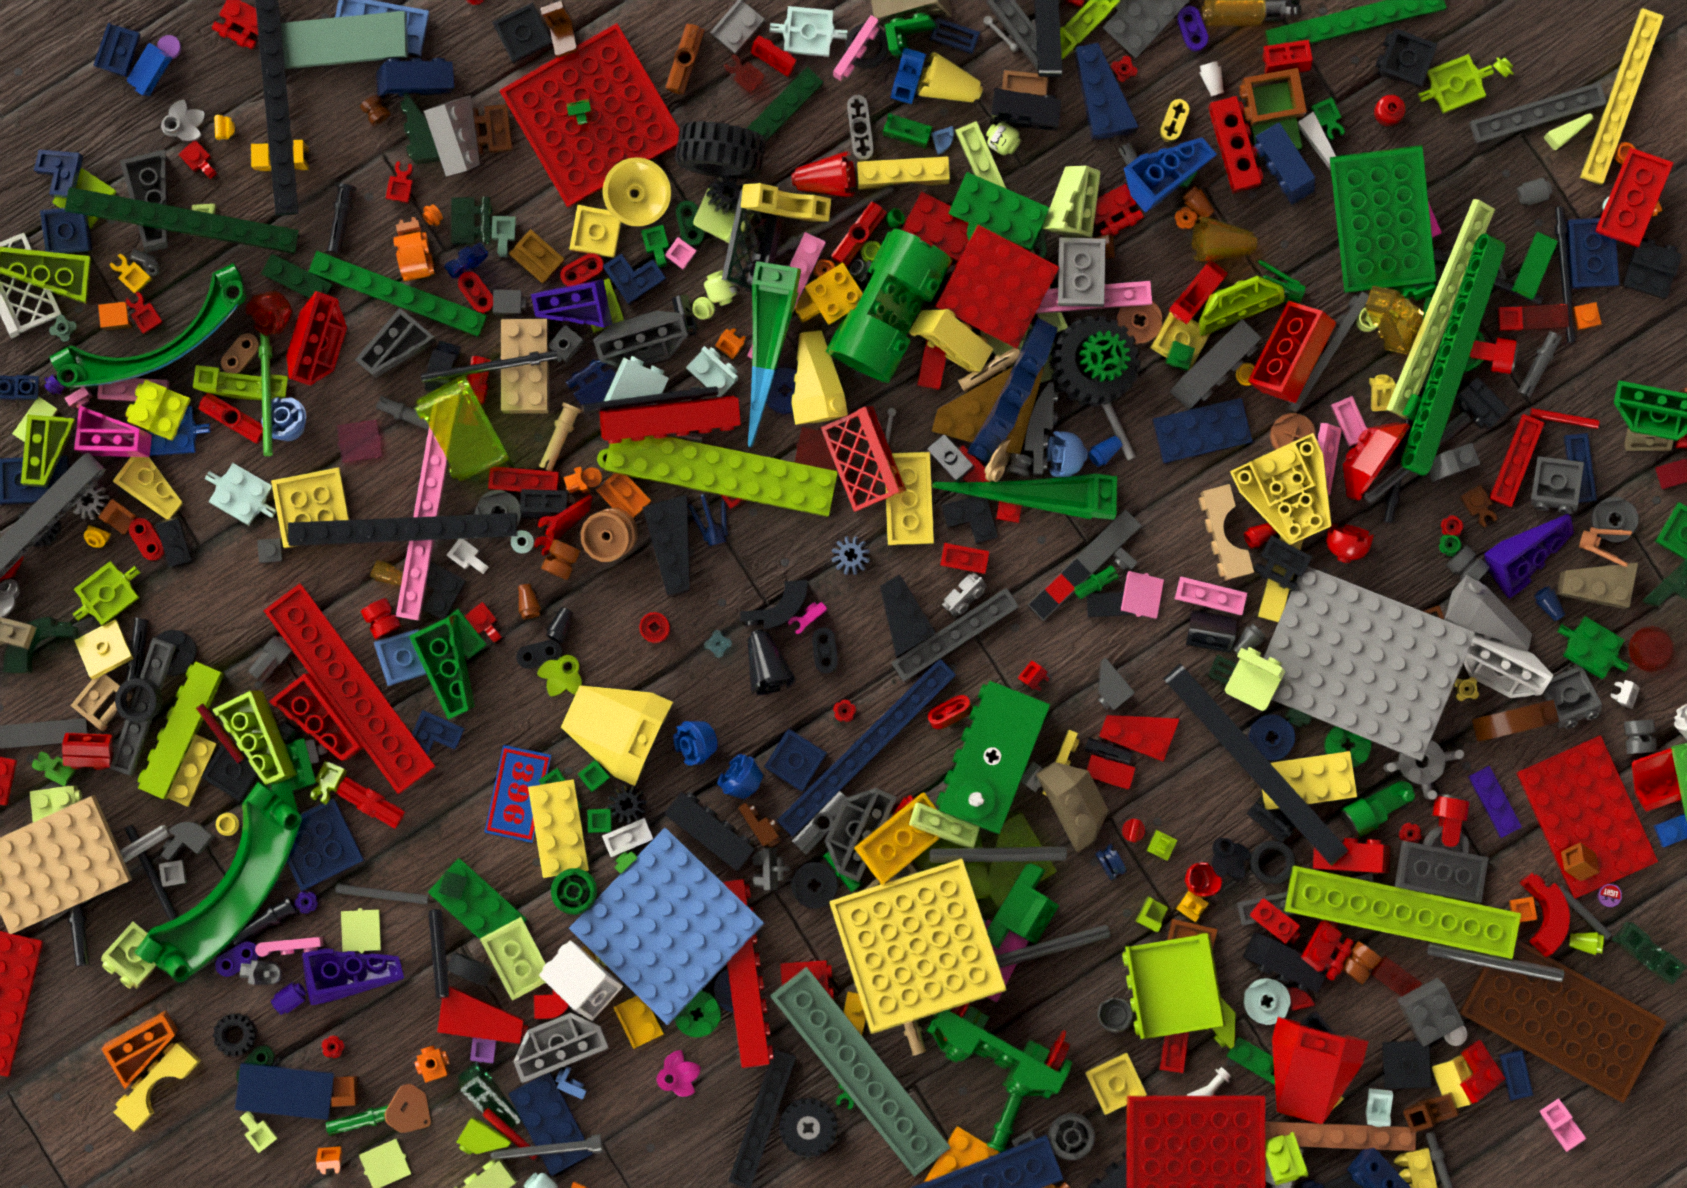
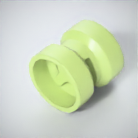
M1373 306L1363 308L1356 318L1357 327L1364 332L1373 331L1381 323L1382 314L1380 310Z

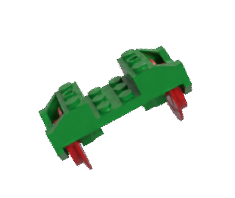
M969 1003L935 1013L926 1032L933 1036L941 1051L946 1053L945 1057L955 1063L958 1060L963 1062L972 1054L973 1050L981 1057L986 1058L989 1056L993 1058L997 1066L1003 1069L1010 1068L1002 1085L1007 1087L1006 1091L1015 1097L1019 1095L1041 1096L1049 1099L1052 1093L1057 1094L1072 1064L1070 1060L1065 1059L1070 1044L1065 1041V1030L1061 1032L1050 1050L1029 1040L1024 1050L1020 1051L984 1031L983 1028L989 1017L972 1006L967 1007Z

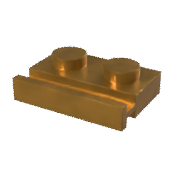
M531 229L518 242L516 247L509 252V255L543 285L565 261L561 255Z

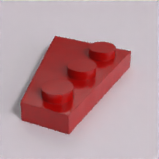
M1106 715L1098 737L1163 762L1179 719Z

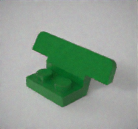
M304 738L285 744L297 775L279 784L271 785L272 790L297 812L293 790L316 783Z
M1031 863L1024 867L986 930L990 943L996 948H1000L1010 930L1036 944L1059 907L1058 904L1034 890L1046 871L1043 868Z

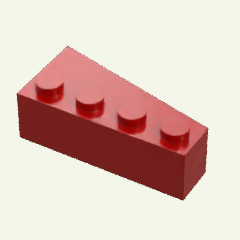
M304 673L269 701L289 719L301 726L305 732L317 739L321 745L341 761L349 760L364 748L309 673Z

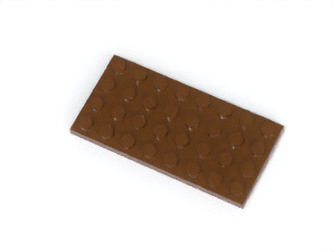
M1517 939L1513 954L1514 960L1564 970L1563 981L1559 982L1483 966L1459 1014L1619 1102H1625L1667 1021L1550 957H1544L1539 951Z

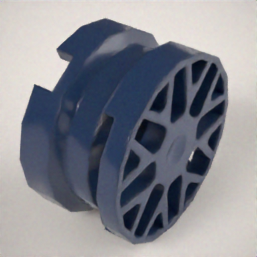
M1112 844L1106 846V850H1099L1095 853L1100 865L1111 881L1116 878L1117 874L1127 872L1124 863L1117 851L1113 849Z

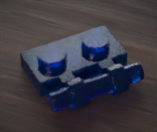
M593 359L589 362V366L580 372H574L571 374L572 377L565 381L570 389L577 384L580 386L581 389L575 392L574 395L581 405L605 400L616 375L612 368L603 373L601 368L608 363H603L599 359L596 361ZM595 372L598 377L586 384L584 379Z

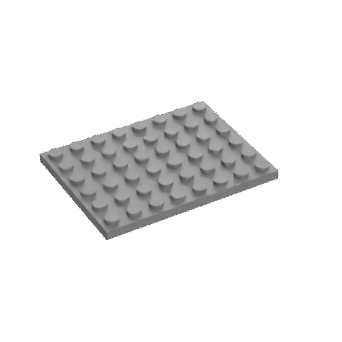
M1307 566L1303 576L1297 577L1296 583L1298 585L1289 596L1263 658L1268 661L1269 657L1281 662L1280 667L1286 671L1272 701L1422 761L1476 633Z

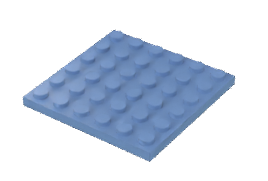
M664 828L637 856V859L595 900L591 908L585 911L569 929L650 1009L669 1025L762 927L764 922L670 831Z

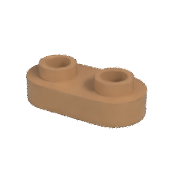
M248 333L240 335L221 359L223 370L227 373L240 374L258 353L260 346L258 339ZM250 341V347L245 349L243 347L244 342ZM231 359H236L234 366H229Z

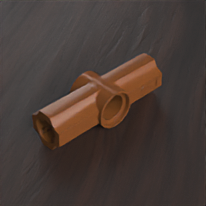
M686 24L678 50L675 53V60L665 89L676 94H685L705 29L697 25ZM682 55H689L691 57V61L687 64L681 63L679 59Z

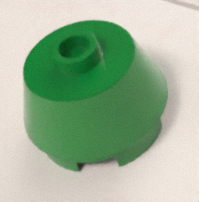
M577 868L564 870L555 877L552 883V900L555 906L564 913L571 915L584 913L591 908L596 900V883L592 876L584 870Z

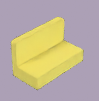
M1462 1055L1448 1062L1432 1066V1071L1442 1095L1452 1092L1458 1108L1472 1104L1460 1086V1083L1472 1074L1471 1068Z

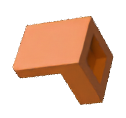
M125 302L98 305L102 329L108 331L132 328V323L128 320L127 304Z

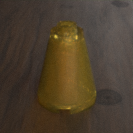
M1206 216L1198 217L1201 220L1200 224L1195 223L1192 234V249H1196L1197 255H1193L1195 261L1204 262L1250 255L1253 250H1256L1257 237H1254L1253 232Z

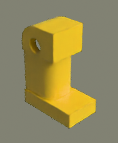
M294 140V146H292L294 169L309 170V165L304 160V152H309V148L303 140ZM268 143L251 144V167L254 170L271 171Z

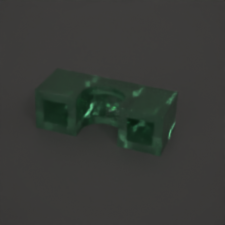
M1626 922L1612 939L1666 984L1673 985L1687 968L1685 964L1670 952L1663 950L1651 941L1650 936L1633 922Z

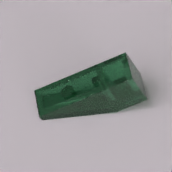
M477 1062L458 1075L459 1090L482 1113L489 1108L511 1129L522 1121L492 1077Z

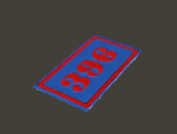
M503 745L484 833L533 843L535 826L528 787L541 785L538 780L547 775L551 755Z

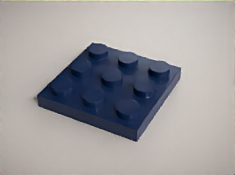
M335 798L329 800L326 805L321 804L300 814L302 820L287 863L301 891L365 860Z

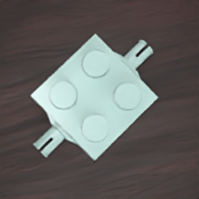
M788 6L787 18L784 24L770 23V33H783L785 40L784 51L792 54L829 57L830 44L833 38L845 40L847 38V30L834 29L832 23L833 10Z
M232 463L227 473L222 477L215 475L211 471L207 473L208 475H206L205 480L216 485L215 492L209 500V503L248 526L260 512L271 518L276 514L277 510L266 504L267 496L272 490V485L234 463Z

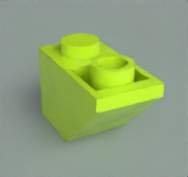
M1221 998L1226 1026L1211 1029L1216 1034L1214 1039L1222 1048L1227 1046L1231 1049L1234 1047L1235 1012Z

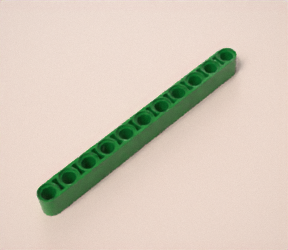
M1485 233L1481 234L1474 244L1401 459L1402 467L1421 476L1426 475L1432 467L1505 252L1504 242Z

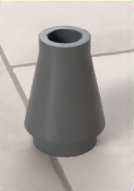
M1252 623L1250 627L1247 626L1232 649L1237 654L1241 648L1248 650L1249 647L1254 649L1264 642L1263 639L1266 635Z

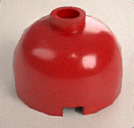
M1332 523V526L1328 528L1326 542L1332 554L1338 556V561L1351 563V560L1361 559L1369 552L1374 538L1373 534L1368 536L1369 531L1353 525L1345 524V528H1338L1339 523Z

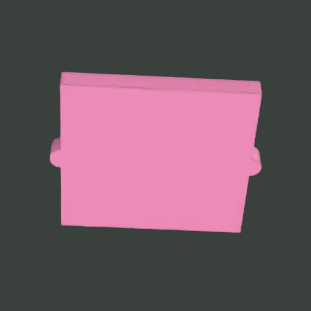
M1128 571L1121 611L1136 614L1137 617L1142 615L1157 619L1164 579L1149 576L1148 573L1139 574Z

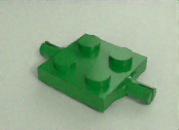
M1588 617L1582 618L1579 626L1574 631L1563 624L1557 630L1558 633L1568 638V645L1563 656L1600 679L1606 676L1612 666L1617 667L1623 672H1626L1630 664L1618 658L1624 639Z

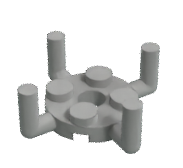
M1431 740L1425 753L1428 760L1426 767H1418L1415 758L1402 753L1399 754L1398 761L1386 763L1383 766L1385 772L1400 770L1402 775L1409 781L1421 784L1424 798L1433 800L1437 797V793L1432 790L1431 782L1437 780L1443 774L1446 761L1462 759L1464 752L1462 750H1455L1443 753L1441 747Z

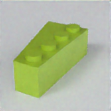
M0 247L1 274L87 304L91 268L90 256Z

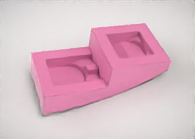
M1559 1098L1540 1111L1543 1119L1566 1153L1586 1140L1583 1133L1572 1120L1573 1117Z

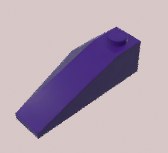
M326 948L302 954L305 984L310 1005L335 1001L404 979L399 956L373 953L366 955L357 954L354 951L338 952Z

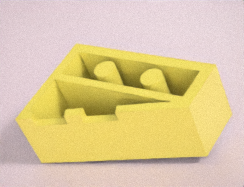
M948 309L921 310L909 331V334L914 337L920 335L927 339L928 343L926 345L934 348L935 345L946 353L945 357L968 372H981L993 351V348L987 344L988 341L984 337L972 332L971 326L960 322L955 318V313Z

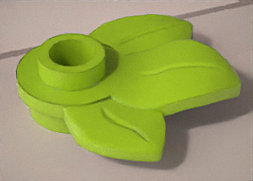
M564 655L558 660H548L537 672L539 677L547 679V692L551 697L562 693L565 689L576 695L579 686L582 684V679L578 674L579 662L572 655ZM566 662L571 663L569 670H564L563 668Z

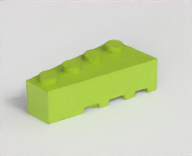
M249 691L212 709L215 715L219 716L224 723L223 726L227 732L231 733L235 738L239 749L247 755L249 763L265 785L279 784L297 775L263 691Z

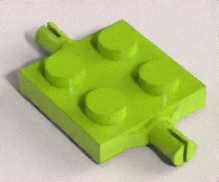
M1467 54L1429 69L1426 75L1430 82V89L1419 93V98H1421V102H1424L1434 97L1444 114L1484 98L1486 93L1482 86V78L1493 75L1494 71L1491 65L1478 70L1473 64L1470 55Z
M112 561L108 562L74 589L81 598L83 606L72 613L73 616L79 621L90 613L95 616L102 626L140 598L132 588L130 581L141 572L134 566L124 574L117 569Z

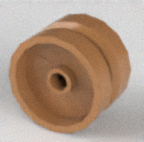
M606 508L591 515L583 523L580 532L584 550L593 559L601 562H611L629 553L635 546L638 538V529L634 518L627 511L620 508Z

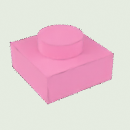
M677 238L664 256L684 270L697 251L680 238Z
M82 387L67 396L65 400L70 407L79 409V405L85 407L90 403L89 399L94 396L88 388Z

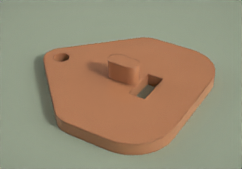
M412 1084L402 1085L385 1111L387 1124L400 1133L429 1127L431 1120L425 1093ZM406 1102V1103H407V1106L404 1107V1108L402 1109V1111H401L400 1109L402 1108L403 1104Z

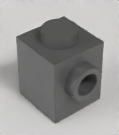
M521 290L493 291V313L495 316H522L523 310H527V297H523Z
M564 325L549 343L548 348L551 351L557 350V361L559 363L561 360L568 363L583 345L584 341Z

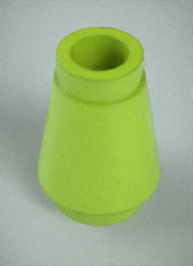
M1598 932L1571 933L1569 947L1596 955V953L1602 954L1604 935H1598Z

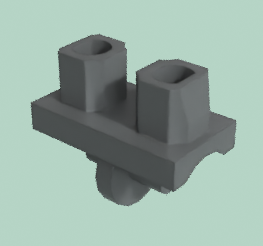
M763 848L762 851L753 853V864L763 865V874H754L753 885L764 888V890H778V880H784V871H790V866H784L783 857H777V848Z
M252 960L251 964H241L239 976L248 978V984L273 985L281 980L282 971L275 961Z

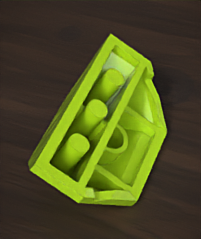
M1255 276L1245 281H1238L1226 289L1215 291L1209 296L1199 320V333L1201 337L1283 303V287L1262 277Z

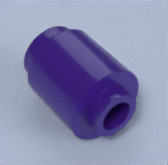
M291 982L274 995L271 1003L280 1015L289 1013L306 1000L305 995L307 992L300 983Z

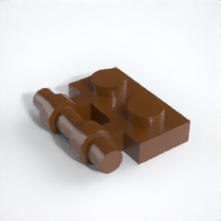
M508 105L484 106V116H479L478 108H472L478 155L483 154L482 145L484 144L489 145L490 153L513 150ZM486 124L487 136H481L480 125Z

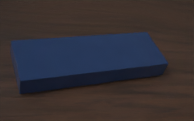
M1588 433L1565 435L1564 443L1567 460L1584 462L1578 503L1597 501Z

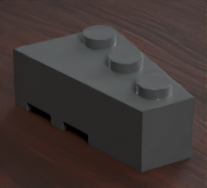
M399 308L358 355L355 361L377 378L434 344L437 340Z

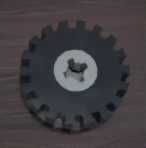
M804 1097L793 1101L786 1107L780 1119L779 1131L782 1141L791 1152L793 1151L799 1156H818L822 1152H826L834 1143L837 1135V1119L831 1107L824 1101L813 1097Z

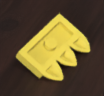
M1429 1148L1404 1152L1395 1158V1164L1408 1167L1401 1171L1399 1175L1407 1183L1411 1182L1409 1184L1411 1188H1437Z

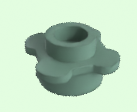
M59 315L56 317L54 326L50 327L49 332L53 336L57 335L63 342H67L70 340L74 330H76L77 325L74 321L70 322L66 320L65 316Z

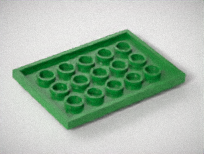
M1422 145L1329 157L1344 292L1435 282L1436 273Z

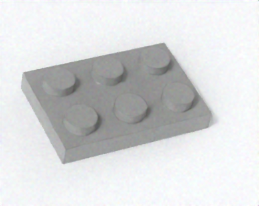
M1059 237L1058 306L1104 307L1105 239Z

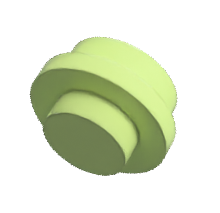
M699 297L694 301L692 310L697 318L708 319L714 314L715 307L708 298Z

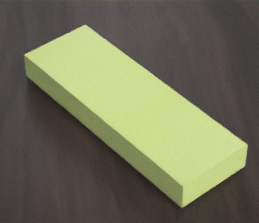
M919 802L915 804L909 825L965 848H974L980 829L979 826Z

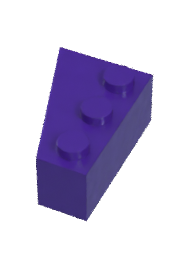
M604 280L531 294L536 317L590 324L598 327L612 325Z

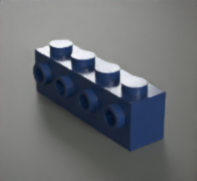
M1375 1148L1363 1149L1347 1168L1352 1174V1179L1364 1188H1411Z

